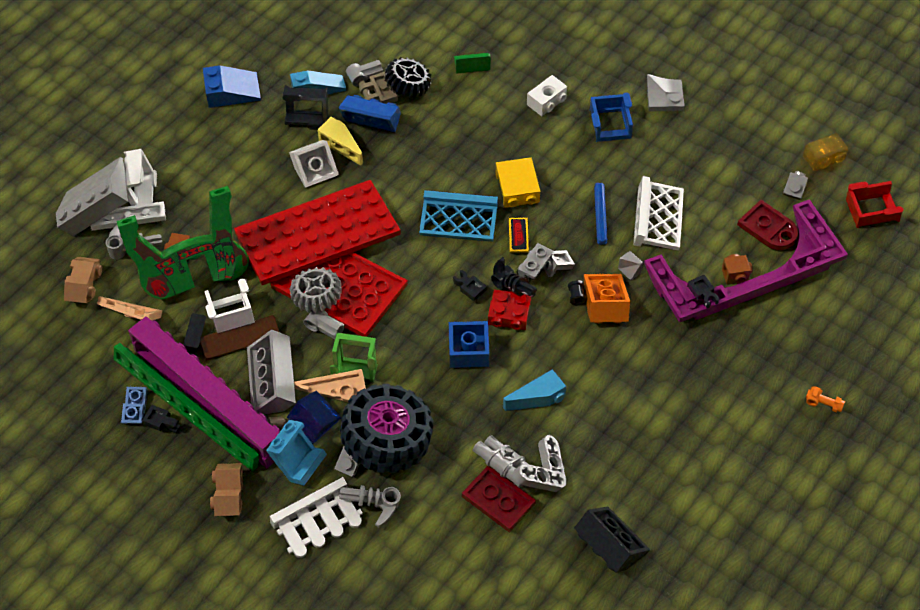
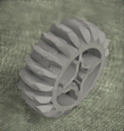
M316 267L311 270L308 268V271H301V275H296L295 279L292 280L290 296L296 307H299L301 311L306 309L309 313L313 310L315 314L317 310L324 312L325 308L331 309V305H336L337 300H340L342 294L341 281L331 269L326 270L324 267L318 269Z

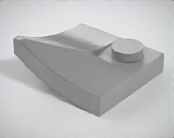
M647 74L648 110L684 111L682 81Z

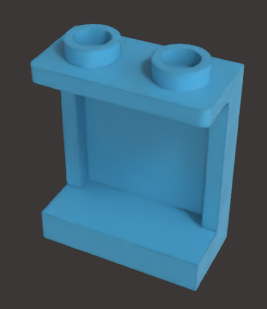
M289 420L277 437L273 439L266 451L290 482L305 485L327 454L323 449L313 446L302 431L304 427L302 422Z

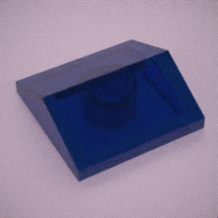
M317 390L298 400L287 416L289 420L304 424L302 431L312 444L341 419L338 413Z

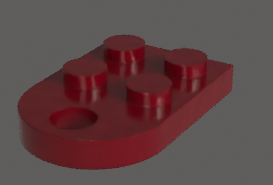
M763 200L755 204L737 223L747 233L767 247L775 250L790 248L795 243L798 235L795 223ZM781 236H788L790 240H784Z

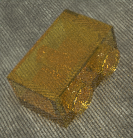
M835 133L806 144L803 157L811 168L816 171L845 160L848 147L840 136Z

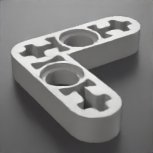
M547 435L538 443L542 467L522 464L514 470L513 476L521 485L557 492L566 485V477L559 444L553 436ZM537 474L541 476L543 482L539 480Z

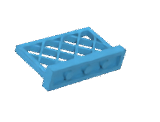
M424 190L419 234L493 242L498 197ZM427 206L436 207L438 211L430 215L427 212ZM448 208H453L456 211L451 217H448L444 212ZM472 210L475 214L467 219L463 212ZM485 211L493 212L492 217L488 220L481 216ZM442 214L446 220L438 224L434 218ZM460 215L464 222L456 226L452 220ZM478 217L483 223L475 228L471 221ZM430 221L436 226L432 230H424V226ZM448 223L455 228L450 232H445L442 229ZM468 224L473 231L465 234L460 229ZM486 226L490 230V236L481 235L479 230Z

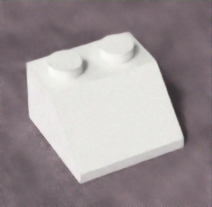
M325 140L289 152L294 168L304 187L339 175L328 142Z

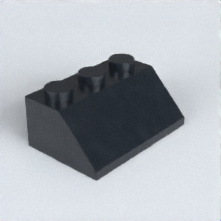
M608 506L587 510L574 527L578 532V536L592 547L596 555L604 559L609 569L616 573L627 570L650 551Z

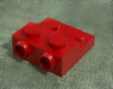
M494 289L489 308L488 325L507 327L514 330H526L531 296L526 294L516 295L514 292Z

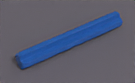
M596 183L594 191L597 243L599 245H606L605 186L603 183Z

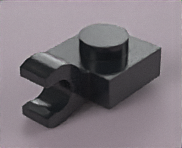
M151 405L142 419L143 425L159 431L166 427L169 431L177 433L180 429V425H177L178 420L171 418L169 411Z

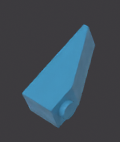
M314 71L290 74L292 88L325 89L327 87L328 94L346 91L342 75Z
M552 369L504 397L503 408L505 411L544 407L550 406L553 403H559L566 395V385Z

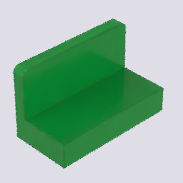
M490 54L454 56L456 74L490 70Z

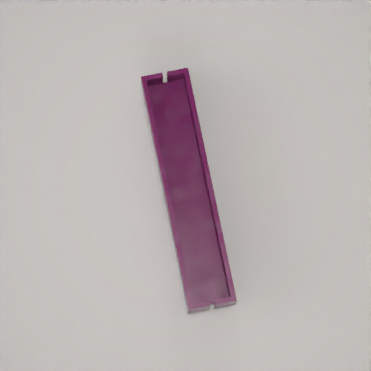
M145 316L128 330L134 351L166 380H169L174 387L184 392L189 399L198 403L204 411L213 415L219 423L225 425L229 431L240 437L249 447L254 448L259 454V462L266 469L274 463V460L266 450L273 439L280 433V429L277 426L270 425L262 413L258 414L254 411L253 406L248 401L244 402L237 391L234 389L230 390L222 378L215 377L208 366H203L194 354L190 355L182 343L175 342L172 335L168 331L164 332L155 320L151 321Z

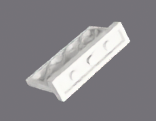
M642 177L638 186L634 246L641 247L642 243L679 250L683 188L650 182V177ZM651 188L657 189L661 194L655 196ZM669 193L678 194V198L673 200ZM665 197L670 203L664 205L659 199ZM655 202L660 208L655 211L650 204ZM673 206L677 213L672 214L667 208ZM662 211L668 216L665 220L658 215ZM653 216L659 222L656 225L649 221ZM672 220L676 227L671 229L667 222ZM663 226L667 233L662 235L657 228ZM653 231L658 238H648V233ZM671 235L675 239V243L668 242L666 237Z

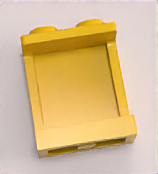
M532 157L496 162V177L499 179L505 208L540 202V188Z

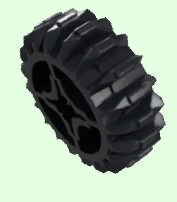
M402 57L399 59L394 58L385 70L384 81L387 82V86L391 87V91L395 90L396 94H402V97L404 95L408 96L409 99L411 96L417 98V96L422 97L431 85L432 79L429 69H426L425 65H421L420 61H414V58L412 60L408 59V57L405 59Z

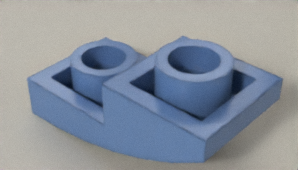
M127 387L126 399L122 410V424H142L147 401V387Z

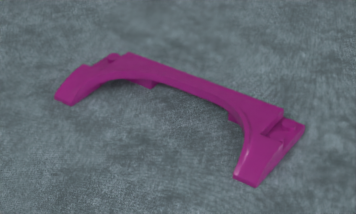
M809 199L793 205L798 230V244L792 257L783 266L764 275L731 287L724 288L723 285L714 287V293L719 297V303L716 305L714 301L709 300L711 305L708 309L703 304V298L697 300L687 287L688 283L673 274L662 254L645 260L644 264L659 296L664 297L680 323L693 317L695 320L701 319L829 270L830 265L847 259L848 254Z

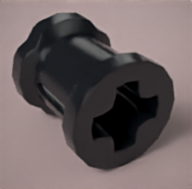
M581 280L571 281L568 284L571 293L570 303L576 306L586 303L587 297L584 295V282Z

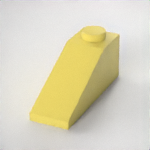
M330 117L318 129L319 141H327L331 149L361 166L363 164L362 151L342 121Z

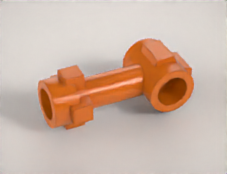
M815 386L811 387L806 395V403L808 405L817 406L819 402L833 407L832 411L836 413L837 411H842L845 403L839 397L834 400L823 396L822 390Z

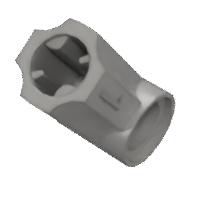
M376 60L361 66L356 63L351 64L347 67L346 73L353 86L359 87L358 82L360 80L366 82L369 76L383 73L380 61Z
M312 310L303 321L304 325L311 331L317 332L319 330L333 339L336 338L337 333H342L345 328L343 323L328 316L325 310L324 312L317 310L316 314Z

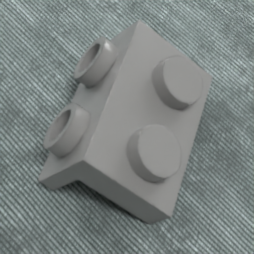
M537 243L533 250L528 253L525 261L518 267L517 274L528 280L529 278L535 279L553 255V250Z

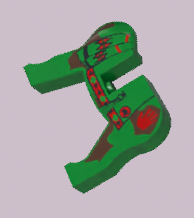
M228 186L209 191L210 234L181 241L162 252L138 234L139 226L135 215L116 221L126 252L137 265L141 286L148 295L157 299H166L194 288L195 285L186 260L198 259L203 254L205 255L213 281L235 280L244 274L249 264V257L245 249L232 238V217L229 210L232 195Z

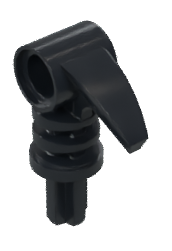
M504 257L495 263L491 280L498 289L507 288L516 295L526 294L531 297L536 295L537 288L530 285L527 278L515 274L510 266L505 265Z

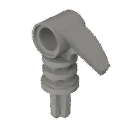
M118 225L112 229L109 237L106 239L109 256L115 260L123 258L126 254ZM160 234L143 237L153 246L162 244Z
M361 485L360 489L341 487L339 499L357 501L358 506H362L363 502H365L367 506L373 503L375 507L382 508L383 512L375 524L378 528L391 519L398 508L401 498L399 490L394 487H388L383 492H380L379 488H377V491H373L371 487L369 490H365L363 485ZM393 497L395 502H388L385 498Z

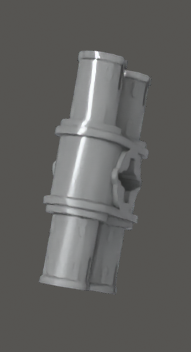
M492 435L484 443L478 441L475 444L473 452L481 456L488 467L491 466L500 473L502 478L507 477L519 488L523 486L514 479L513 472L520 465L528 464L525 462V457L518 455L511 449V446L503 445Z

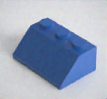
M359 95L347 96L339 106V110L347 122L396 132L401 111L394 103L388 102L384 104L376 99L366 100Z

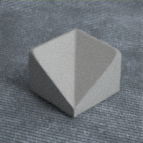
M629 251L620 257L618 269L630 280H633L641 274L643 262Z

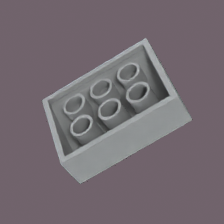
M119 157L66 192L56 212L57 228L75 236L128 202L123 158Z

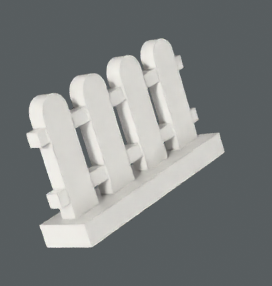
M343 477L270 516V523L273 528L279 527L280 529L277 530L278 535L281 536L283 534L290 547L287 548L289 554L294 553L296 557L303 558L307 553L305 547L307 544L312 542L314 547L321 548L325 544L324 535L331 533L334 538H340L343 535L342 526L349 523L352 528H358L361 525L362 520L360 516L363 515L361 509L356 510L349 500L339 499L340 488H347V483ZM336 505L339 506L345 516L340 520L337 519L332 510ZM318 515L321 516L327 526L322 530L319 529L313 519ZM299 525L303 526L308 535L303 540H301L295 529Z

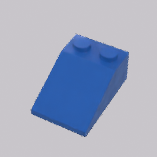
M226 66L203 68L209 108L261 100L257 72Z

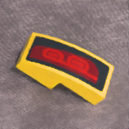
M509 218L510 253L529 252L527 218Z

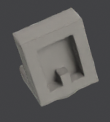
M567 250L553 251V255L543 269L548 277H553L556 270L572 269L575 263Z

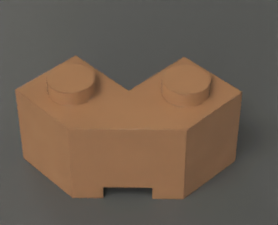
M77 257L72 260L70 265L72 268L71 276H67L65 280L64 301L87 303L95 296L93 281L101 276L102 265H100V259Z
M242 463L217 464L215 471H212V483H216V491L214 496L210 498V507L214 509V516L240 515L242 510L241 490H243Z

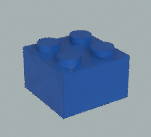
M488 321L449 322L450 368L489 367Z

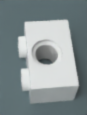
M551 75L527 93V105L540 116H543L547 112H551L556 105L565 101L567 86Z

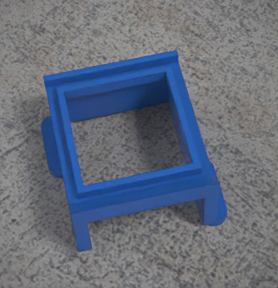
M629 93L591 97L590 111L596 133V142L632 139L633 123L629 110L632 107ZM621 111L625 129L601 132L598 113Z

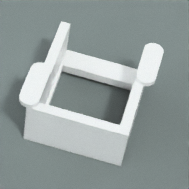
M142 149L124 152L126 156L124 161L126 189L130 205L153 203V187L157 185L156 170H153Z
M245 279L238 281L241 293L212 301L209 291H204L208 302L206 306L207 314L210 319H213L217 333L255 322L246 294L249 288ZM239 302L244 304L243 308L219 315L215 311V309Z

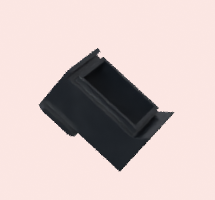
M285 85L282 97L286 102L285 125L307 126L310 130H318L329 118L327 87L325 89L290 88ZM294 101H322V112L295 111Z

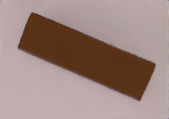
M274 315L255 320L251 324L201 337L200 343L206 361L245 349L271 329L279 332Z

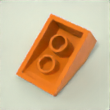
M584 274L586 303L590 322L598 324L603 322H629L630 299L622 274Z

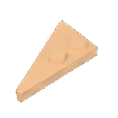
M101 296L98 297V305L121 312L126 317L142 320L147 316L153 321L162 316V310Z
M362 369L294 382L295 389L344 402H348L353 395H357L358 391L366 389Z

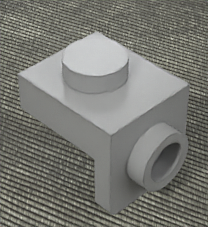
M795 171V173L790 172L783 194L801 199L808 182V177H805L806 174Z
M343 446L334 469L354 477L360 463H356L352 459V455L349 456Z

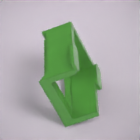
M337 333L332 350L334 365L330 366L331 375L362 369L364 381L374 382L378 366L375 351L376 338ZM342 344L369 347L368 359L361 360L344 357Z

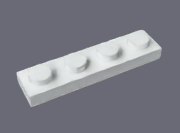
M164 201L117 208L90 225L93 231L114 228L117 225L116 221L135 215L138 224L165 221Z

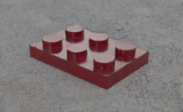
M486 466L462 492V497L509 533L536 504L535 499L508 479L502 478L490 466Z

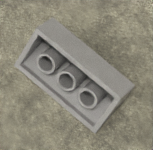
M271 329L247 347L251 405L258 414L284 412L296 403L290 336Z

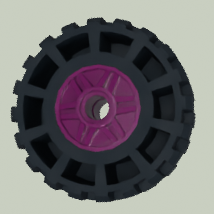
M376 384L369 386L368 389L364 388L358 391L357 395H353L348 400V404L343 410L340 438L342 444L345 445V451L349 456L352 455V459L356 463L364 465L363 467L366 469L377 470L379 473H396L399 470L404 471L411 468L412 464L416 465L426 455L433 432V418L428 406H425V402L420 397H417L413 391L403 389L402 386L382 384L377 386Z

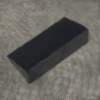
M191 314L183 344L189 354L199 347L206 320L205 315Z

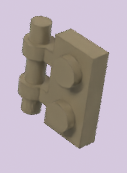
M385 72L369 76L370 82L365 83L364 80L358 82L359 90L366 100L376 99L384 104L398 101L395 90L391 91V87L387 86V82L384 81Z

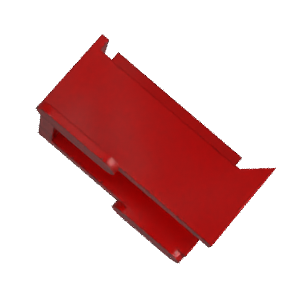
M891 181L868 185L867 182L849 184L846 202L857 228L859 226L893 220L900 222L904 209L901 206L896 207L890 194ZM882 197L886 209L865 214L861 213L857 201Z

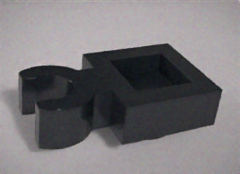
M460 270L461 279L453 276L454 284L460 286V291L472 301H475L487 291V286L475 276L469 279L467 273L463 270Z
M705 275L688 282L687 287L697 300L703 298V304L707 309L711 305L709 300L714 301L716 305L719 303V297L714 293L715 288Z

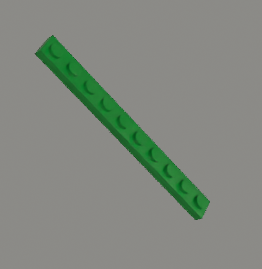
M121 343L114 346V360L252 472L258 468L259 454L254 448L249 447L240 437L234 435L225 425L219 423L213 415L204 411L198 403L193 402L184 392L174 387L169 380L164 379L155 369L149 367L143 359H139L129 348L124 347Z

